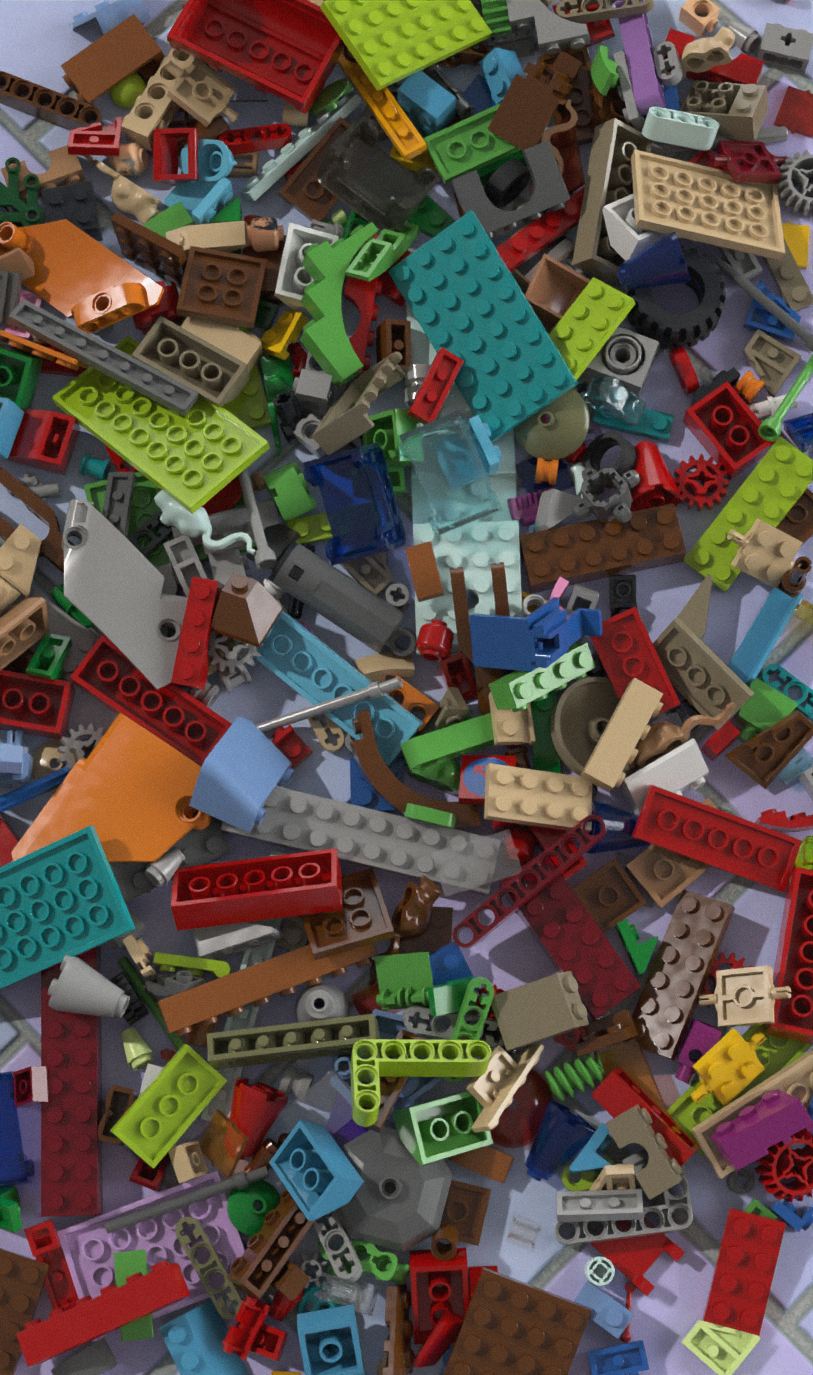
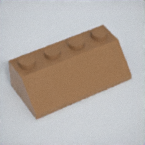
M42 597L25 598L19 604L13 605L0 618V671L44 637L46 633L50 632L46 600Z

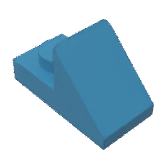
M603 1122L568 1169L569 1173L579 1174L601 1171L605 1165H611L595 1153L597 1149L603 1152L611 1141V1138L607 1136L609 1130Z

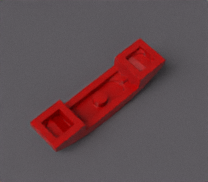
M52 1219L24 1229L33 1257L35 1256L37 1261L51 1264L45 1281V1287L53 1308L52 1311L62 1307H66L67 1310L76 1307L75 1301L79 1298Z

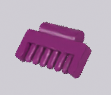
M552 486V487H548L547 489L544 488V489H543V492H544V491L551 490V489H555V487ZM538 490L537 494L536 492L527 493L526 497L521 495L520 498L518 496L509 498L507 503L511 519H521L523 527L535 524L539 506L538 499L540 501L542 491Z

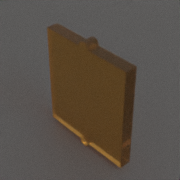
M216 1110L200 1147L202 1153L211 1161V1165L216 1166L227 1178H230L249 1138L236 1126L235 1121H231L221 1110Z

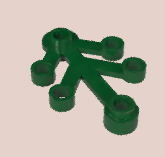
M15 157L8 158L5 162V167L8 173L9 189L0 182V206H12L18 212L3 213L0 210V224L3 222L21 223L24 227L44 224L46 219L45 213L37 204V190L40 186L39 178L35 174H28L24 177V186L28 190L26 205L19 198L20 161ZM11 164L18 165L15 169L9 168ZM30 180L36 181V184L32 186L27 183ZM36 214L37 217L35 219H29L28 215Z

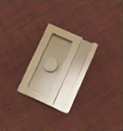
M490 692L489 703L495 746L521 745L522 743L533 745L535 734L531 703H527L528 707L518 712H513L512 709L497 710L492 693Z
M132 934L124 938L122 941L134 962L142 969L140 971L148 981L156 977L158 974L150 966L152 964L148 959L152 956V953L146 943L141 938L137 940Z

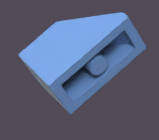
M588 1281L574 1300V1302L590 1307L592 1311L589 1318L617 1339L620 1338L634 1317L632 1312Z

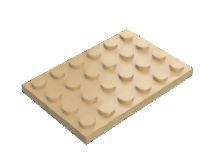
M634 150L631 156L636 227L738 250L744 253H751L765 258L782 260L785 255L777 183L734 182L728 171Z

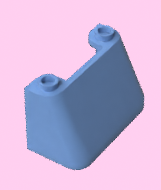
M239 715L205 759L189 806L250 833L255 824L260 825L266 814L263 806L276 786L282 787L284 783L288 785L295 770L291 769L292 763L251 720Z

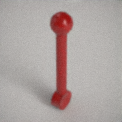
M628 1281L624 1286L627 1292L625 1308L631 1312L632 1293L635 1291L636 1286L631 1281ZM629 1324L620 1336V1340L624 1343L631 1340Z

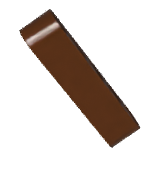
M0 71V86L5 85V87L0 89L1 104L69 130L88 127L91 125L87 123L90 120H96L92 124L100 122L102 127L104 126L101 112L97 107ZM23 94H28V95L25 96V97H22V98L20 97V96L23 95ZM44 103H50L48 106H42ZM73 111L70 115H64L66 112Z

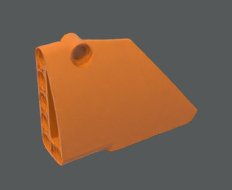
M119 713L88 758L80 759L74 765L12 850L13 861L83 828L94 825L109 863L156 862L192 829H206L212 821L211 815L200 810L198 815L192 818L193 814L198 810L189 806L201 766L133 720Z

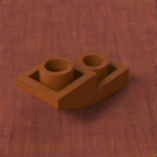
M431 541L405 548L418 602L443 596L442 580Z
M487 1145L451 1156L449 1160L490 1179L505 1183L515 1157Z

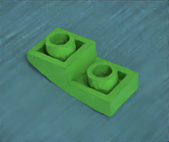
M599 45L591 65V76L598 91L606 96L609 88L615 87L619 73H616L617 62L611 61V58H608L609 47Z
M179 202L162 211L143 226L166 238V232L187 225H193L194 221L182 203Z

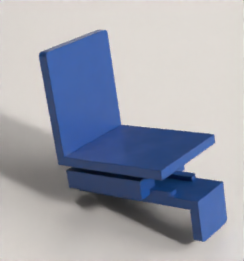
M553 597L525 618L475 613L469 616L473 664L476 667L532 672L537 667L547 668L567 653L569 651L568 647L582 636L600 637L603 634L600 610L578 608L572 614L566 615V610L559 608L558 597Z

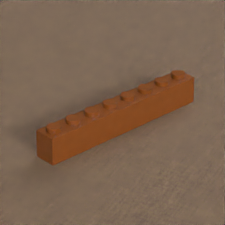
M373 943L314 960L309 944L157 1002L168 1035L175 1033L176 1037L192 1032L190 1026L201 1023L202 1027L218 1022L217 1016L227 1013L229 1017L244 1012L243 1006L254 1003V1006L258 1007L271 1002L269 997L279 993L282 998L297 992L295 987L305 983L307 988L322 982V976L331 973L332 978L347 973L346 967L357 964L358 968L373 963L372 958L378 955V951Z

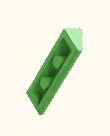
M145 1249L113 1253L117 1287L126 1284L125 1278L139 1272H142L143 1276L148 1274ZM147 1315L121 1327V1342L153 1338L152 1315Z

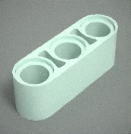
M654 106L649 108L642 134L653 141L708 151L712 148L719 123L710 117Z

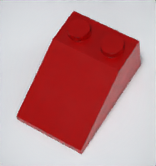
M466 1247L457 1248L455 1256L447 1261L435 1258L431 1249L410 1250L414 1345L425 1342L445 1311L449 1310L462 1320L464 1319L469 1306ZM457 1335L451 1343H455Z

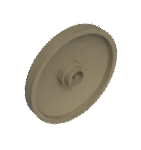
M588 677L575 682L559 695L551 712L550 730L555 749L563 762L579 776L619 703L609 678ZM626 763L622 772L626 774L625 778L640 769L637 764L631 770L628 763Z

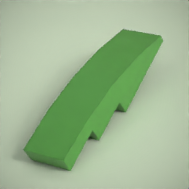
M396 220L390 230L383 229L376 239L369 238L346 270V276L371 281L381 275L412 245L420 234L419 225Z

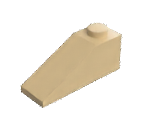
M235 221L187 225L166 232V238L183 247L186 260L188 259L190 246L232 252L248 246L247 222Z

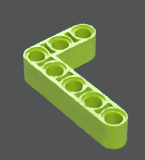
M363 1039L357 1041L353 1045L350 1062L353 1120L356 1124L363 1127L371 1126L377 1121L380 1106L379 1077H479L488 1070L491 1057L490 1046L481 1040ZM366 1081L370 1084H363L361 1082ZM366 1106V1107H369V1108H371V1109H370V1110H365V1109H363V1108H361V1107Z

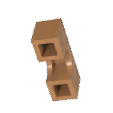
M68 145L49 151L51 166L45 173H32L28 170L25 161L20 162L19 198L25 204H27L28 190L24 186V177L28 174H35L39 178L40 186L37 190V198L42 197L41 190L86 181L77 155H68ZM12 164L9 168L15 169L18 165ZM6 167L1 168V171L5 179L6 185L8 187V173L6 171ZM30 180L27 184L32 186L36 184V181Z

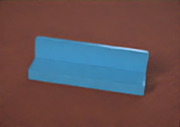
M774 587L768 594L727 665L747 686L755 680L803 597L801 593L793 599Z

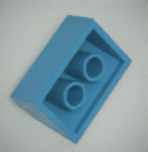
M301 1119L269 1162L308 1221H314L348 1204L364 1182L325 1126Z
M212 1300L158 1327L180 1375H249L240 1357L234 1353L229 1354L222 1350L224 1346L222 1341L225 1340L228 1330Z

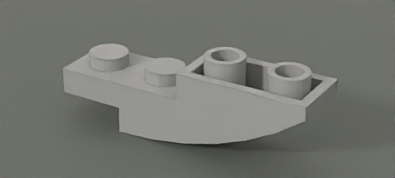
M182 535L163 545L186 597H188L192 576L208 578L189 536Z

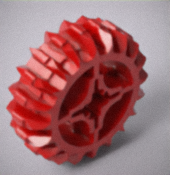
M805 1128L791 1135L792 1142L784 1145L783 1141H780L767 1148L769 1154L756 1160L760 1164L755 1168L756 1173L760 1175L758 1178L759 1183L764 1186L766 1192L773 1194L778 1200L784 1199L792 1203L793 1199L803 1201L804 1195L812 1197L813 1136L812 1131L808 1132ZM803 1143L805 1147L793 1150L790 1148V1145ZM793 1177L795 1181L789 1183L779 1182L783 1178Z

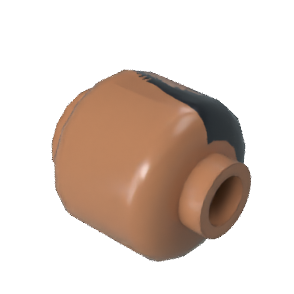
M275 217L254 218L251 221V225H247L248 246H253L256 252L276 251L279 248V241H284L283 225L278 226Z

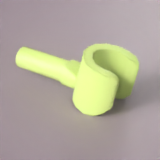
M342 209L334 212L331 216V222L333 224L338 223L340 227L347 222V217Z

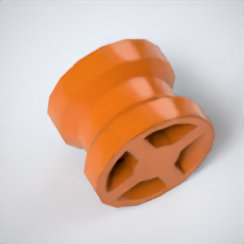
M747 371L736 384L734 390L738 394L745 396V400L751 403L762 391L766 383L755 379L754 374L751 371Z
M538 458L535 483L548 482L550 485L555 486L559 460L545 461L543 458Z

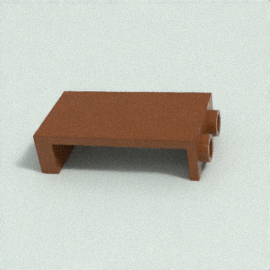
M133 14L63 63L61 67L65 75L62 78L70 89L75 87L79 92L76 95L78 100L95 106V100L150 61L154 60L157 66L160 67L164 54L136 15Z

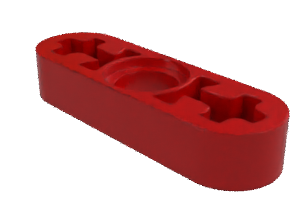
M283 123L234 129L221 133L219 141H223L233 155L283 148L285 145L292 143V131L290 126ZM256 137L261 138V140L258 141L250 140L251 138Z

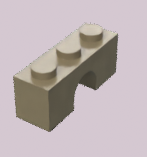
M637 1104L609 1120L605 1125L619 1149L630 1143H637L647 1150L649 1156L648 1164L638 1170L635 1176L650 1200L678 1184L682 1180L680 1174L683 1172L676 1159H670L665 1151L668 1146L660 1133L655 1134L650 1124L653 1121L645 1108L641 1109Z

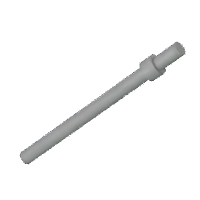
M400 677L384 682L376 681L368 684L366 688L256 724V726L262 733H266L368 698L376 699L382 697L386 692L403 687V683Z

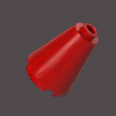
M650 441L637 443L634 446L636 462L633 470L639 474L640 482L632 489L629 488L632 497L630 511L634 512L672 503L676 507L678 505V498L680 499V492L658 446Z
M238 1077L234 1085L226 1148L230 1150L229 1154L241 1160H245V1157H252L289 1100V1097H284L285 1093L278 1091V1089L259 1081L257 1084L250 1085L248 1084L250 1079Z

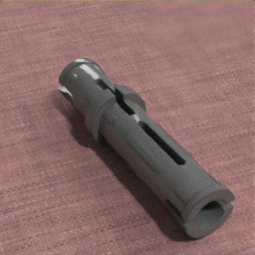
M431 65L422 70L424 74L456 97V112L462 120L471 117L474 112L473 107L463 97L464 94L460 88H455L438 66Z

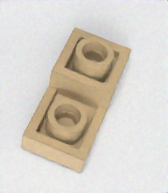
M393 652L380 653L356 659L355 662L356 669L372 682H384L386 675L412 678L415 671L411 654L398 656Z

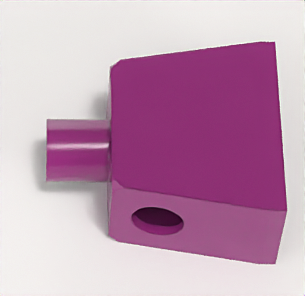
M693 1017L676 1056V1060L681 1065L675 1078L691 1084L696 1073L692 1066L719 1041L722 1032L718 1028ZM691 1050H700L697 1059L689 1058Z

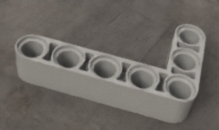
M685 1163L681 1166L683 1173L680 1174L682 1180L679 1182L683 1188L682 1194L673 1196L666 1190L662 1192L664 1205L643 1208V1216L652 1213L658 1217V1227L651 1229L644 1224L643 1220H630L631 1229L627 1232H620L615 1226L616 1220L598 1221L603 1226V1232L598 1236H593L587 1230V1225L591 1221L557 1222L554 1232L556 1240L563 1246H573L686 1230L692 1223L693 1210ZM675 1210H682L686 1213L687 1222L685 1224L678 1225L672 1220V1213ZM569 1224L575 1229V1235L572 1239L566 1240L560 1236L559 1229L562 1225Z

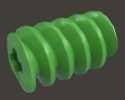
M594 1051V1059L589 1054L584 1055V1064L580 1059L575 1058L574 1068L568 1062H565L563 1064L564 1072L557 1066L553 1068V1076L547 1070L544 1071L546 1082L553 1097L557 1096L561 1102L565 1101V1092L574 1098L575 1088H578L584 1094L585 1084H588L594 1090L595 1080L598 1079L602 1083L606 1076L596 1051Z

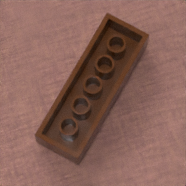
M674 503L631 512L632 518L625 523L619 522L616 518L610 522H600L596 519L519 535L520 556L529 594L554 589L559 577L569 581L568 586L575 583L580 584L608 578L609 575H623L683 562L686 549Z

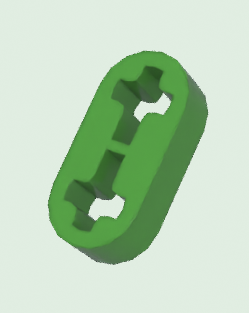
M407 803L404 817L453 829L457 819L456 814Z

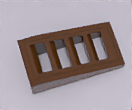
M287 1260L270 1286L293 1301L309 1282V1277L296 1265Z

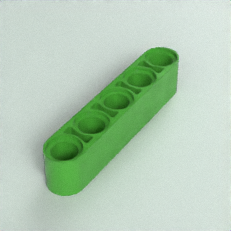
M491 713L412 738L402 743L400 747L410 771H418L495 745Z

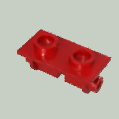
M247 1296L246 1300H242V1305L234 1319L237 1321L236 1326L231 1325L225 1340L222 1341V1344H224L223 1351L229 1354L234 1353L243 1360H246L271 1308L258 1298Z

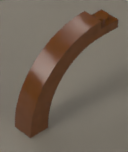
M369 710L355 713L356 718L352 719V726L355 735L359 734L360 739L350 742L353 756L367 783L384 802L403 815L405 814L407 803L456 814L457 819L454 828L481 826L477 804H459V801L448 802L428 798L411 790L399 781L387 767L377 748Z

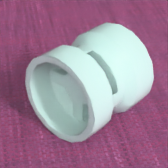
M596 1256L587 1261L584 1273L590 1283L603 1286L611 1282L614 1277L615 1269L609 1259Z

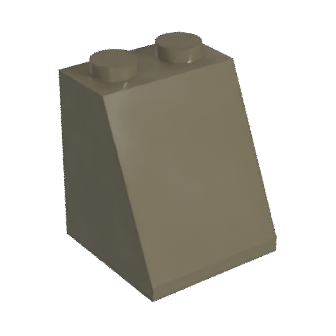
M571 971L556 973L496 994L491 1002L507 1051L541 1043L589 1024L586 1007L582 1004L578 992V983Z

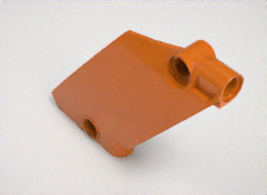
M67 219L25 227H17L11 222L0 224V255L19 247L34 260L35 275L23 280L22 284L68 318L74 317L76 327L88 334L99 331L159 304L165 290L163 287Z

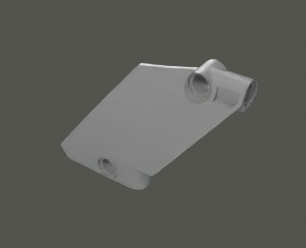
M72 499L69 501L61 547L64 551V597L82 612L158 690L171 683L188 597L163 593L164 576L116 527L93 507L94 502ZM76 536L80 539L81 543L77 546L70 545L67 538ZM169 627L173 630L174 636L170 638L165 637L161 634L160 629Z

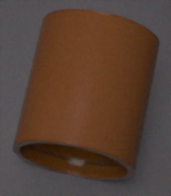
M444 1223L433 1234L431 1252L438 1260L447 1261L455 1256L459 1240V1232L456 1227ZM440 1240L449 1241L450 1244H443Z

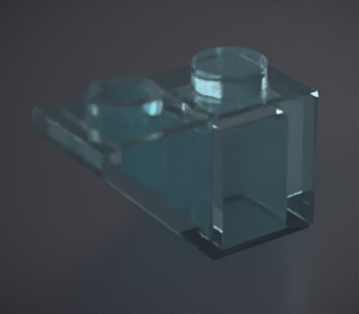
M592 377L584 397L585 402L597 412L632 426L638 425L646 406V402L616 377Z

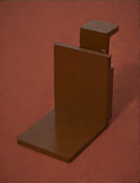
M564 51L559 53L553 66L539 61L536 64L528 62L523 71L527 73V76L516 74L488 130L521 150L537 145L558 104L566 106L568 99L562 95L563 93L569 94L573 87L570 83H573L583 63ZM548 74H550V75L552 74L553 77H552L551 81L549 82V84L547 85V84H546V81H547V78H548L547 76H548Z

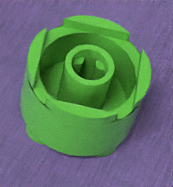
M296 461L262 476L271 499L274 500L275 506L278 509L277 512L283 523L298 518L318 507L313 495L309 493L307 480L304 474L301 473Z

